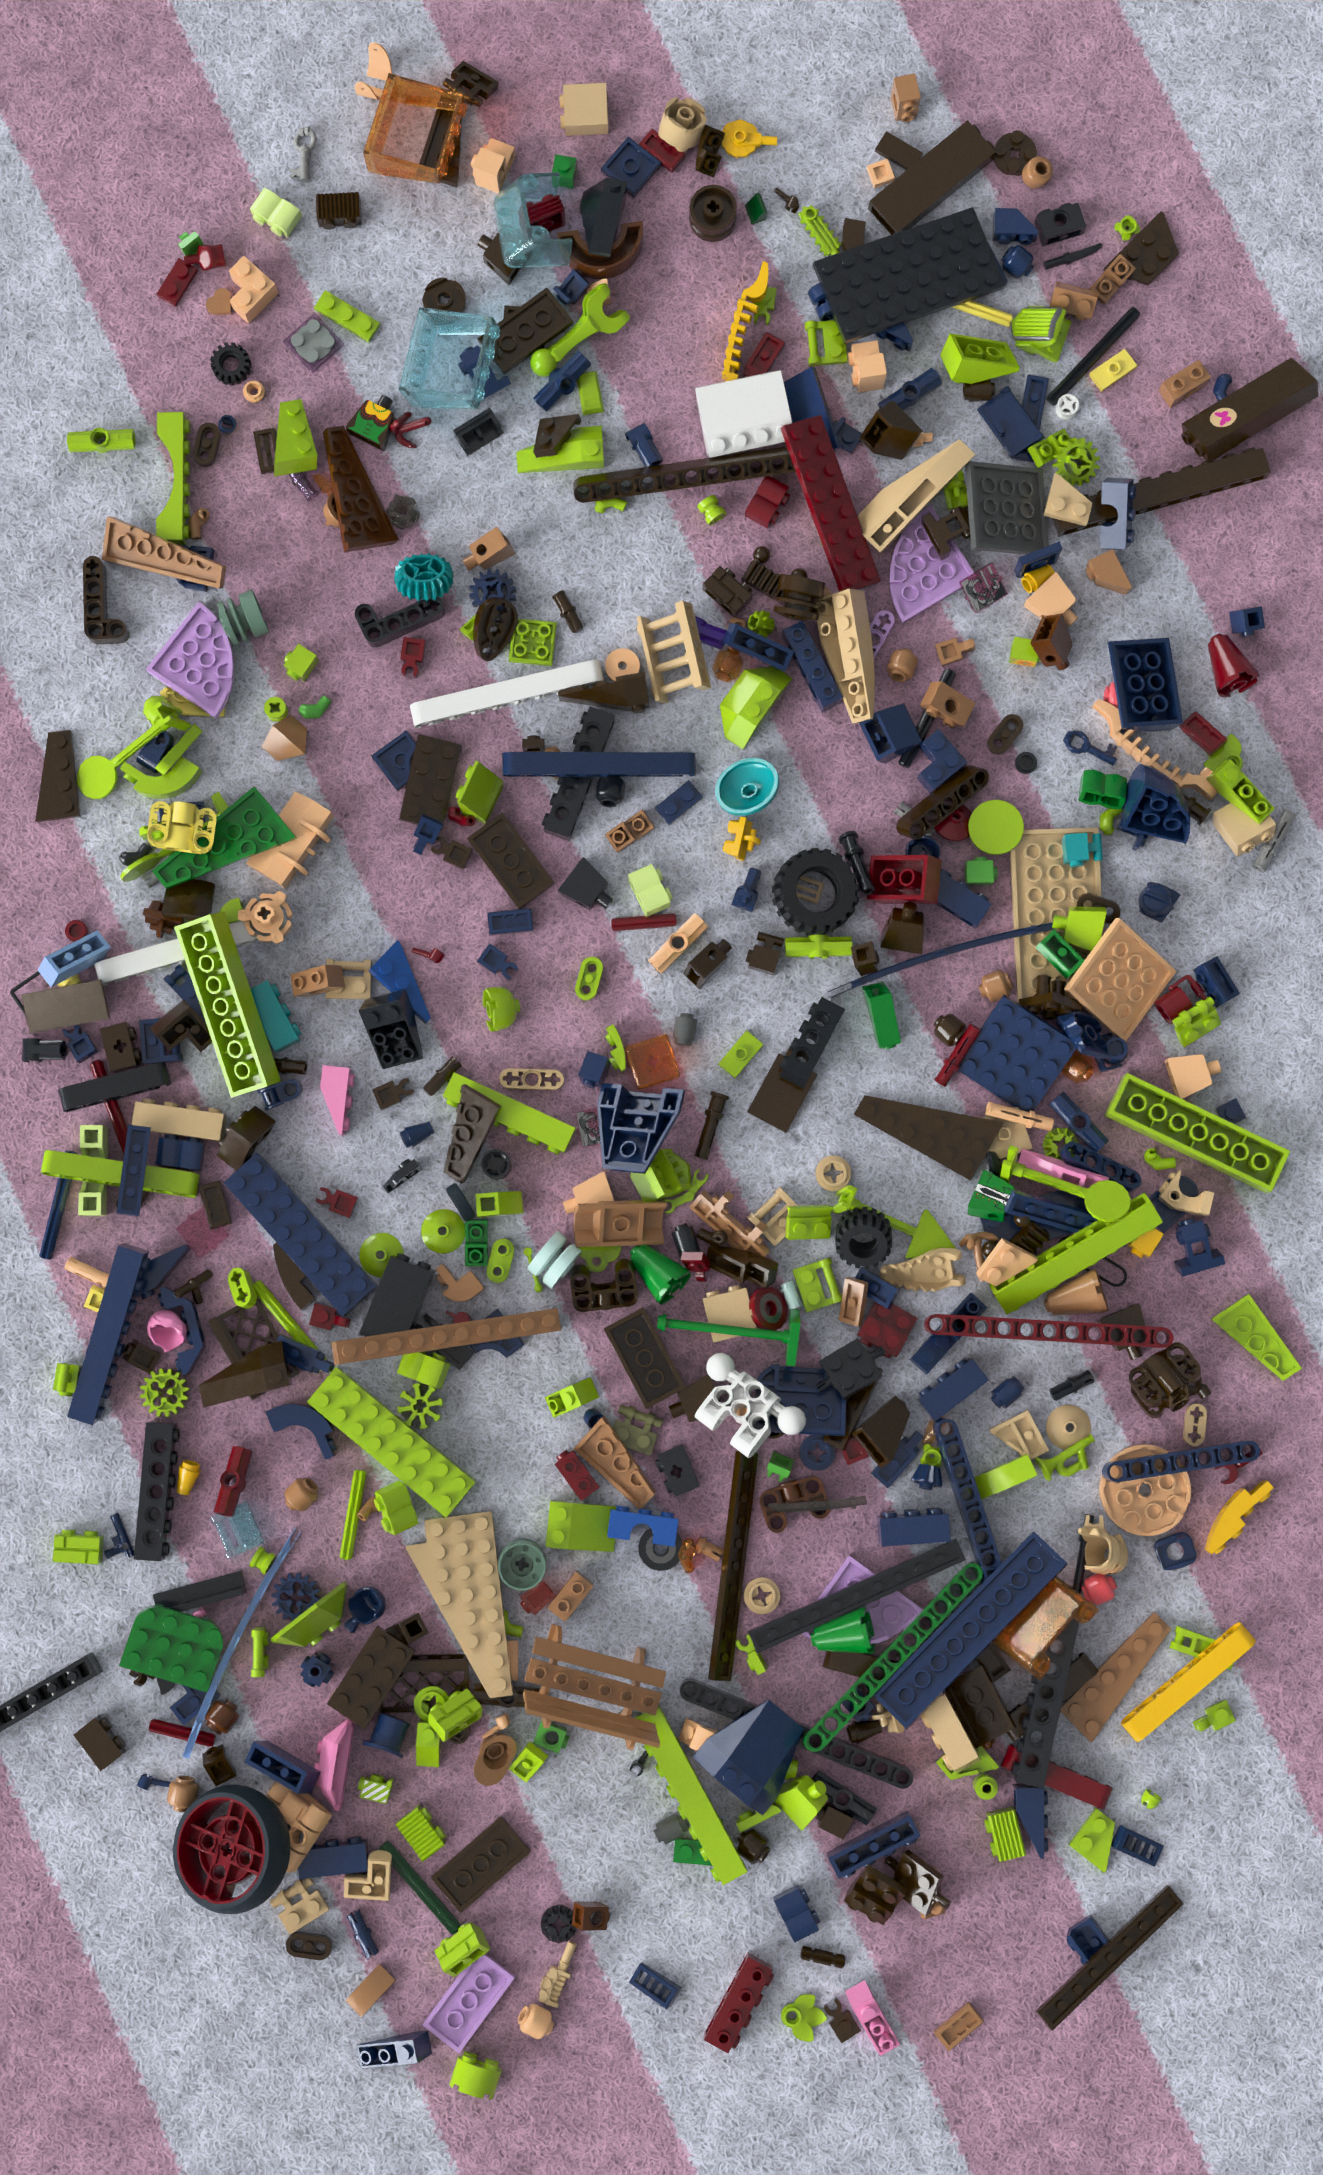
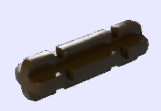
M803 1946L800 1953L802 1960H812L814 1963L828 1966L832 1964L834 1967L841 1969L845 1965L846 1958L842 1954L836 1953V1955H833V1952L816 1948L812 1950L811 1947Z

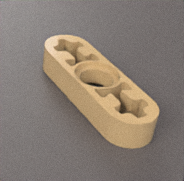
M508 1068L503 1070L499 1077L501 1085L506 1089L558 1090L564 1084L563 1074L558 1070ZM508 1073H512L513 1077H519V1073H523V1086H518L519 1081H512L511 1085H508L507 1081L503 1080V1078L507 1077ZM530 1073L538 1076V1083L534 1086L528 1085L525 1081L526 1076ZM541 1073H546L545 1078H552V1074H556L557 1078L561 1079L560 1082L556 1083V1086H552L551 1082H544L545 1086H540L542 1083Z

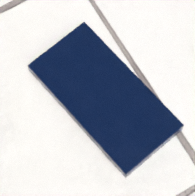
M810 367L783 382L792 423L821 415L834 452L842 449L816 368Z

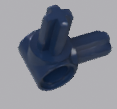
M756 868L749 869L743 886L737 887L732 906L753 912L759 895L756 888L762 874L760 870Z

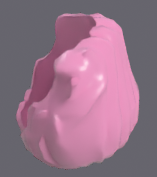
M159 1310L148 1319V1335L153 1344L162 1347L164 1352L173 1351V1349L185 1342L187 1337L186 1325L175 1312Z

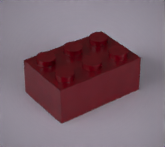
M930 855L871 856L869 874L875 891L867 895V900L879 904H904L908 901L915 904H938L942 860Z

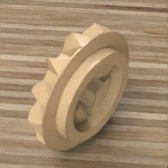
M834 1155L827 1156L818 1163L815 1176L818 1184L825 1190L838 1191L849 1183L851 1169L843 1158ZM831 1164H833L835 1171H843V1173L836 1176L835 1183H833L831 1176L824 1175L830 1171Z
M766 1577L755 1578L745 1588L744 1601L747 1607L754 1613L767 1614L772 1612L779 1604L780 1591L774 1581ZM758 1586H760L763 1592H772L765 1597L766 1605H764L761 1599H752L758 1595Z

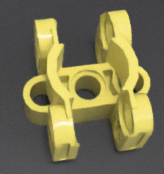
M157 801L150 809L147 830L148 841L156 848L195 854L208 853L212 849L214 842L216 814L209 808L199 810L195 804L174 802L168 805L166 802ZM159 809H164L165 813L162 816V825L157 824L158 814L154 813L158 812ZM204 815L209 816V820H212L208 822L207 831L202 830L203 820L201 819L204 818ZM159 830L164 834V838L156 841L151 837V834ZM205 837L208 839L209 845L200 847L197 844V839Z

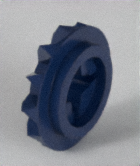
M811 1435L800 1446V1459L811 1470H824L835 1459V1447L823 1442L824 1435ZM817 1442L820 1450L827 1451V1453L820 1455L819 1462H817L815 1455L808 1454V1452L815 1450Z

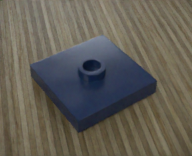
M628 136L601 167V172L611 179L616 178L627 181L626 192L635 197L661 167V162Z
M1060 541L1019 557L1014 569L1016 577H1023L1027 572L1057 563L1063 549Z

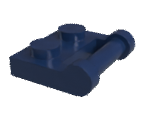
M161 1018L139 1020L143 1065L184 1061L180 1050V1043L172 1049V1055H166L164 1044L149 1029Z

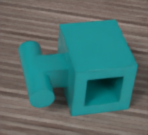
M1087 833L1065 834L1062 837L1064 865L1070 864L1072 868L1084 866L1083 863L1089 860V853H1094V861H1103L1101 834H1092L1093 843H1088Z

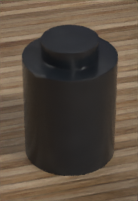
M687 1223L674 1227L675 1232L671 1234L680 1258L682 1252H701L693 1226L688 1227Z

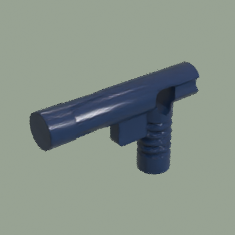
M119 1513L111 1515L110 1518L117 1536L112 1538L114 1547L105 1550L104 1554L109 1559L112 1556L114 1557V1555L125 1552L126 1557L129 1558L134 1555V1550ZM125 1542L129 1546L128 1550L122 1548Z

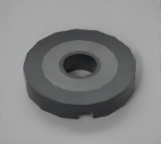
M652 1529L646 1530L641 1536L638 1545L639 1556L643 1563L650 1569L657 1571L669 1570L676 1566L683 1553V1542L679 1534H676L675 1547L667 1546V1552L660 1555L654 1550L655 1544H652Z

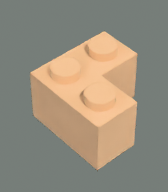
M490 138L488 145L485 144L483 148L481 147L479 153L474 154L471 167H473L475 184L500 194L516 156L515 147Z
M243 256L229 270L232 280L241 288L231 298L230 303L233 310L250 324L276 297L278 290L272 280Z
M878 340L852 344L851 352L848 353L849 366H853V373H851L853 387L857 386L858 393L883 389L887 372L884 355L879 351Z

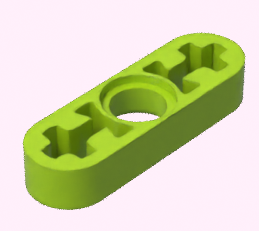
M194 723L157 764L155 769L164 775L202 733V730Z

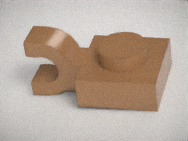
M953 638L935 644L941 666L963 660L961 653L975 650L973 638L958 643L957 639Z

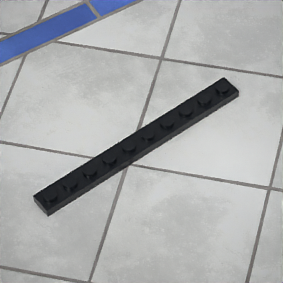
M955 1538L951 1542L939 1545L749 1630L748 1633L757 1653H760L961 1563L966 1559Z

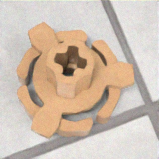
M278 891L275 894L262 893L259 896L260 902L256 898H252L244 910L238 911V920L244 922L248 933L252 937H255L257 934L252 930L251 923L257 931L271 934L265 937L257 935V939L260 942L279 944L284 941V937L293 927L291 921L287 920L285 927L279 930L284 921V913L281 907L286 909L289 919L293 917V913L285 902L287 895L283 892ZM268 912L269 915H267V919L264 920L263 915L264 913Z

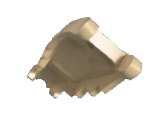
M954 1248L933 1249L905 1262L888 1264L880 1268L881 1278L897 1287L903 1286L906 1290L913 1289L915 1292L919 1289H922L924 1292L930 1290L936 1292L947 1287L963 1286L966 1284L964 1275L955 1274L953 1260H960L962 1256L961 1251Z

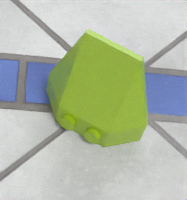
M342 1582L270 1639L272 1643L305 1647L310 1643L313 1647L323 1639L321 1634L328 1629L332 1632L341 1625L339 1620L344 1616L347 1582Z

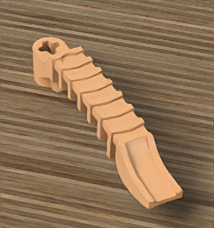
M1101 699L1094 702L1092 707L1109 724L1110 737L1116 741L1115 744L1118 747L1121 746L1128 755H1132L1136 762L1164 773L1175 782L1179 789L1194 788L1210 801L1216 796L1218 792L1206 780L1213 771L1204 767L1199 775H1192L1187 772L1182 777L1179 774L1181 769L1176 766L1169 772L1167 768L1171 763L1168 760L1159 765L1157 761L1160 759V755L1154 753L1150 758L1147 754L1151 749L1147 745L1142 750L1137 748L1142 742L1139 736L1132 742L1128 740L1136 730L1127 729L1123 734L1120 733L1122 728L1118 708Z

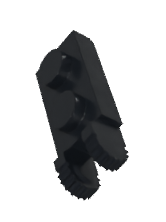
M428 1313L423 1316L433 1326L443 1325L439 1324ZM417 1323L414 1328L421 1329L424 1327ZM466 1345L437 1350L458 1370L475 1354Z

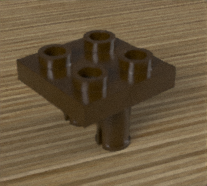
M1038 975L1036 994L1019 999L1018 1003L1035 1015L1042 1016L1045 1020H1054L1056 1016L1082 1011V1005L1077 1000L1065 996L1064 988L1066 982L1062 980L1051 982V976Z

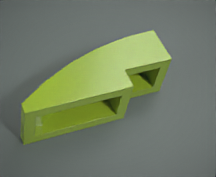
M1026 1453L1007 1463H1002L975 1476L974 1479L980 1497L984 1499L1037 1476V1473Z

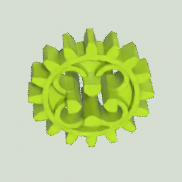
M160 1368L159 1374L152 1371V1378H144L147 1385L140 1386L142 1390H145V1394H141L140 1398H146L142 1405L150 1406L149 1413H153L156 1410L157 1417H161L163 1412L166 1417H170L171 1411L174 1414H178V1407H186L183 1400L190 1398L185 1395V1392L189 1391L190 1388L184 1387L187 1379H179L182 1373L177 1372L173 1375V1369H168L167 1373H165L164 1368ZM173 1379L175 1386L168 1389L167 1393L175 1395L177 1402L174 1404L171 1402L170 1397H162L161 1405L157 1406L155 1399L161 1397L163 1393L160 1390H154L153 1383L158 1382L159 1388L165 1389L169 1386V1380Z

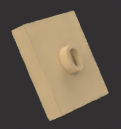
M990 1115L983 1117L984 1119L1004 1122L988 1150L996 1152L999 1159L1007 1157L1010 1145L1019 1148L1018 1153L1022 1151V1148L1026 1150L1032 1149L1025 1125Z

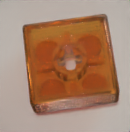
M667 1034L625 1047L638 1090L680 1077ZM652 1056L654 1059L659 1060L654 1068L646 1064L649 1062V1057Z

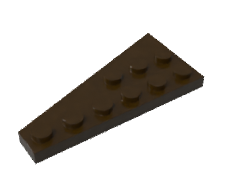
M864 1095L854 1113L855 1116L970 1181L1004 1123Z

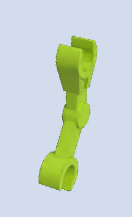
M700 1169L696 1170L688 1192L676 1199L664 1200L672 1204V1209L666 1211L665 1214L672 1213L677 1206L691 1202L697 1190L707 1181L708 1174H706L704 1180L700 1181L697 1179Z

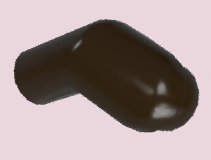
M702 1227L696 1236L700 1240L715 1246L725 1244L728 1239L727 1234L722 1230L709 1232Z

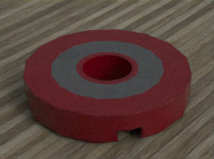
M770 1286L767 1289L762 1287L753 1292L750 1297L749 1310L752 1309L753 1315H751V1318L756 1326L760 1329L773 1331L781 1328L786 1322L788 1314L787 1304L779 1290ZM766 1304L770 1308V1313L766 1310Z

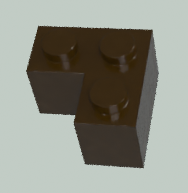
M184 999L149 1028L169 1051L186 1037L200 1052L213 1043L207 1025Z
M254 1106L249 1111H243L238 1121L231 1122L225 1132L228 1134L220 1141L218 1146L221 1148L217 1156L237 1171L252 1157L256 1147L270 1134L276 1121L257 1106Z

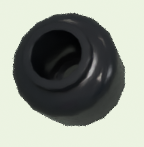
M612 775L599 778L595 796L602 806L613 808L622 803L626 787L624 780Z

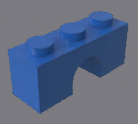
M616 1505V1509H611L607 1537L630 1540L633 1527L637 1524H646L653 1531L652 1544L675 1547L679 1519L674 1518L675 1513L661 1512V1516L652 1515V1510L639 1509L637 1513L630 1512V1507Z

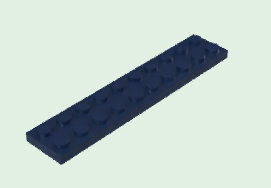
M1033 1531L873 1696L907 1730L1068 1565L1067 1562Z

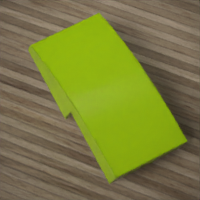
M1064 428L1032 445L1027 450L1039 468L1055 459L1053 455H1059L1060 453L1056 448L1064 447L1063 441L1070 442L1071 438Z
M614 1024L606 1028L608 1034L605 1035V1038L611 1047L615 1045L617 1048L610 1052L612 1058L609 1061L615 1070L620 1069L623 1073L626 1071L624 1048Z

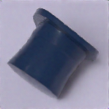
M379 1712L370 1740H363L362 1745L386 1751L403 1758L404 1755L400 1750L405 1734L411 1724L398 1717Z

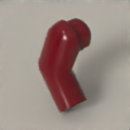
M449 807V814L447 816L450 821L461 826H473L475 824L474 816L460 815L459 807Z

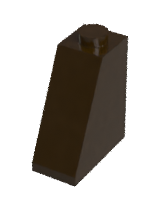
M895 1395L852 1432V1435L880 1468L893 1461L910 1412L905 1403Z

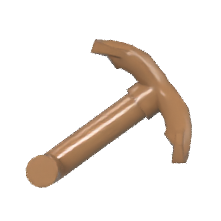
M990 1232L970 1233L965 1235L959 1242L960 1247L966 1245L969 1250L973 1249L977 1271L984 1263L982 1240H993L998 1243L1001 1240Z

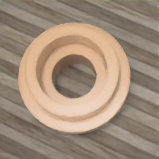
M249 381L243 388V395L249 402H259L265 395L264 386L258 381ZM252 389L258 390L256 395L250 394Z

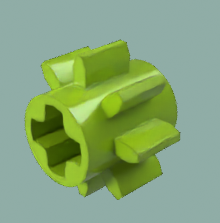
M763 610L761 612L755 611V614H752L748 619V630L765 638L774 630L775 623L774 619L770 618V612Z

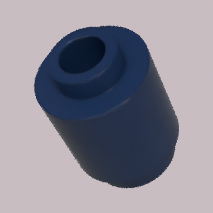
M1016 1377L1007 1378L991 1391L993 1395L991 1400L998 1408L1003 1407L1006 1409L1022 1396L1025 1388Z

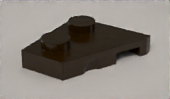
M573 414L540 419L533 450L536 458L557 455L562 445L570 438L572 427L575 424L580 425L582 421L580 415Z

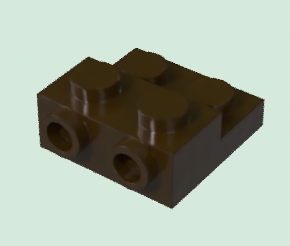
M868 1864L850 1885L844 1902L848 1904L850 1909L859 1910L867 1915L871 1922H879L884 1925L893 1914L895 1907L906 1895L908 1888Z

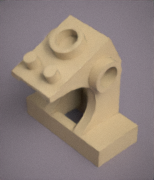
M1181 1171L1170 1173L1168 1178L1171 1180L1170 1182L1165 1180L1158 1190L1161 1193L1158 1199L1168 1208L1191 1213L1199 1217L1208 1216L1214 1193L1204 1191L1196 1197H1188L1179 1188ZM1171 1193L1175 1195V1200L1171 1198Z

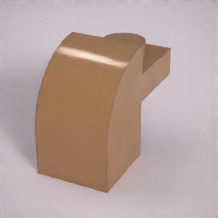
M444 1264L435 1269L438 1272L436 1275L438 1281L443 1287L446 1284L449 1287L442 1293L450 1300L458 1302L469 1301L485 1290V1287L472 1271H469L457 1281Z

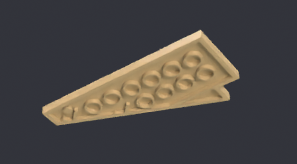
M492 1511L424 1520L427 1543L407 1545L406 1550L489 1698L512 1696L513 1688Z

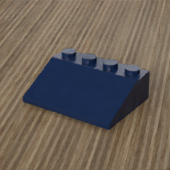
M1169 638L1109 641L1108 648L1121 728L1155 732L1169 731L1183 724Z

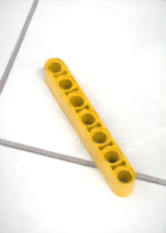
M1241 1622L1234 1624L1198 1655L1199 1658L1195 1657L1125 1716L1121 1721V1725L1136 1742L1141 1741L1253 1647L1256 1639Z

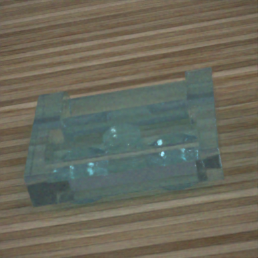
M247 1501L237 1505L234 1517H228L239 1547L235 1549L222 1520L226 1516L216 1514L209 1517L211 1523L215 1524L223 1543L226 1559L264 1543Z

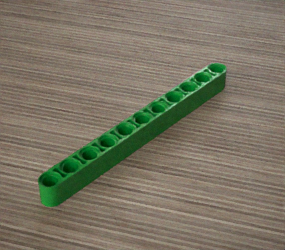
M970 1563L961 1568L808 1731L803 1740L807 1750L810 1752L822 1750L978 1584L983 1575L979 1565ZM967 1569L975 1571V1580L972 1581L966 1577ZM952 1585H957L960 1588L961 1594L959 1597H954L951 1594L950 1587ZM937 1601H941L945 1605V1612L942 1614L935 1610V1603ZM921 1618L929 1620L930 1627L928 1630H923L920 1627L919 1620ZM906 1634L914 1637L915 1642L912 1647L904 1643V1636ZM890 1651L898 1653L899 1661L897 1663L889 1661L888 1653ZM875 1667L883 1671L884 1675L881 1680H876L872 1675ZM859 1684H864L868 1689V1694L865 1697L857 1694L856 1689ZM843 1701L851 1703V1713L845 1714L842 1712L841 1703ZM829 1717L833 1718L837 1724L833 1731H829L825 1727V1721ZM813 1734L819 1736L821 1740L817 1748H813L809 1744V1738Z

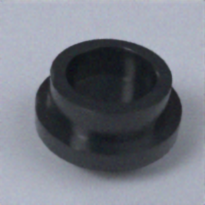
M1022 752L1016 757L1015 767L1020 773L1030 774L1036 769L1037 759L1032 753Z

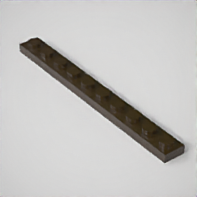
M740 1451L735 1452L708 1679L713 1681H731L758 1453H754L752 1457L748 1458Z

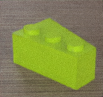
M302 400L280 402L274 477L316 470L317 452Z

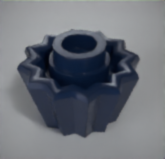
M920 1464L911 1478V1481L919 1484L921 1489L932 1490L933 1487L941 1488L943 1486L941 1469L932 1465Z

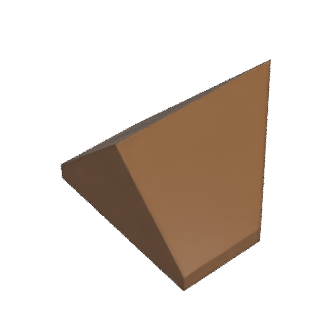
M289 715L272 726L261 747L277 761L304 755L306 752L307 728L292 715Z

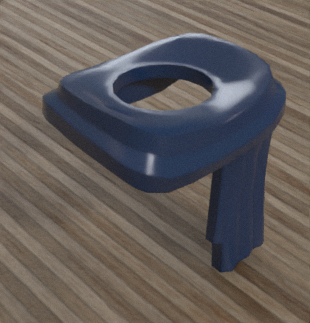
M1185 1532L1175 1533L1154 1543L1156 1556L1163 1570L1180 1569L1189 1566L1196 1560L1197 1555L1193 1541ZM1172 1543H1179L1184 1549V1554L1179 1560L1174 1561L1167 1556V1547Z

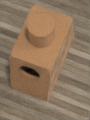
M495 527L469 545L472 554L462 559L468 571L478 565L487 570L516 553L506 535L498 527Z

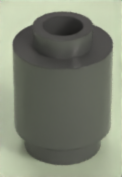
M680 1013V1017H675L674 1044L692 1046V1041H695L697 1019L693 1018V1014Z
M679 1813L676 1816L673 1814L655 1823L657 1828L653 1830L659 1843L664 1841L666 1845L685 1835L684 1832L688 1831V1827Z

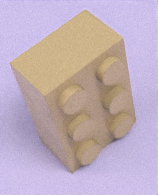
M945 1694L938 1697L921 1715V1718L928 1729L932 1728L934 1734L931 1737L936 1747L943 1749L945 1755L942 1758L947 1768L959 1773L981 1761V1758L949 1698Z

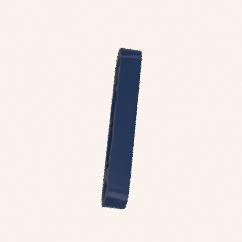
M1069 1142L1060 1150V1157L1065 1163L1109 1177V1181L1119 1183L1128 1192L1134 1191L1141 1185V1177L1135 1170L1077 1142ZM1087 1157L1095 1161V1167H1090L1087 1164ZM1106 1167H1111L1114 1170V1177L1107 1174ZM1128 1177L1131 1178L1130 1182L1133 1183L1132 1185L1129 1184Z

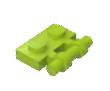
M1211 997L1204 1001L1202 999L1195 1003L1196 1006L1188 1011L1183 1010L1178 1014L1177 1018L1172 1020L1175 1025L1174 1029L1177 1038L1184 1048L1221 1025L1217 1010L1212 1006L1215 1002Z

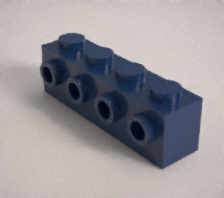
M907 1810L827 1852V1856L838 1879L842 1877L847 1878L856 1873L857 1869L863 1866L866 1867L868 1864L870 1866L873 1865L876 1859L894 1854L897 1848L915 1843L920 1834Z

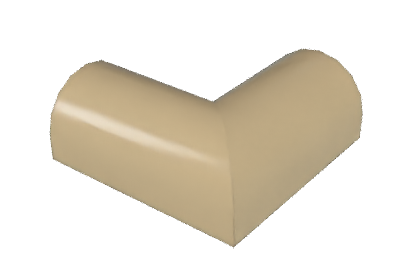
M383 1850L373 1851L368 1857V1874H345L344 1898L390 1901L392 1855Z

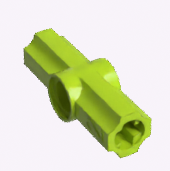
M95 428L92 431L68 432L67 445L70 453L94 451L107 453L113 450L135 449L136 438L133 429L105 430L103 428ZM100 438H106L104 443L97 444Z
M809 935L808 937L785 938V957H809V959L822 957V959H826L829 956H852V937Z

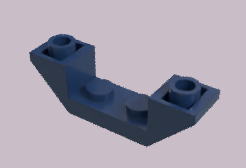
M161 1287L159 1288L161 1293L158 1294L161 1307L164 1306L165 1310L182 1306L184 1308L181 1311L183 1322L188 1323L190 1332H187L189 1344L194 1346V1349L177 1353L178 1358L175 1359L178 1372L182 1371V1375L191 1374L206 1348L195 1302L184 1296L180 1299L176 1298L174 1291L170 1288Z

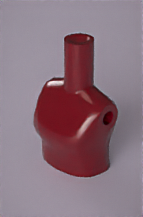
M222 244L198 246L197 254L184 256L185 265L199 263L202 270L226 267Z

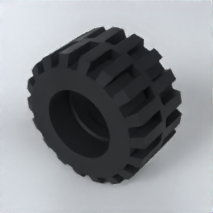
M857 1207L853 1208V1212L849 1210L845 1212V1217H840L839 1223L836 1225L835 1245L841 1260H846V1264L849 1266L854 1264L855 1268L860 1269V1266L870 1269V1265L876 1267L879 1266V1261L883 1263L886 1260V1256L890 1255L892 1248V1228L888 1218L885 1219V1215L882 1212L878 1214L877 1209L872 1208V1210H868V1207H863V1210H859ZM860 1233H867L874 1236L875 1239L863 1243L854 1240L852 1237Z

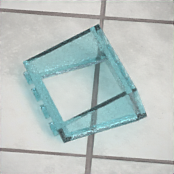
M419 307L399 386V391L411 406L418 408L479 409L480 401L484 399L485 381L488 380L490 374V361L493 360L495 354V340L499 338L500 327L495 319L490 316ZM438 335H484L469 395L425 389Z

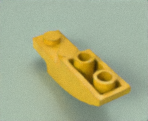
M1261 1481L1249 1493L1246 1489L1240 1488L1231 1496L1217 1515L1210 1529L1205 1546L1207 1553L1213 1554L1215 1552V1554H1218L1226 1547L1225 1542L1230 1538H1237L1243 1532L1242 1528L1246 1524L1240 1517L1248 1516L1254 1510L1253 1506L1258 1501L1263 1502L1270 1497V1491L1274 1487L1268 1481Z

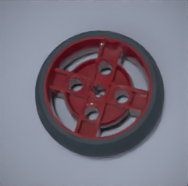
M242 1785L220 1786L199 1796L181 1817L173 1843V1861L176 1874L186 1893L202 1907L221 1914L244 1913L258 1907L269 1899L281 1884L290 1858L289 1831L279 1808L260 1791ZM231 1801L227 1814L207 1824L209 1818L221 1805ZM254 1874L257 1875L252 1885L238 1897H232L237 1884L248 1880Z

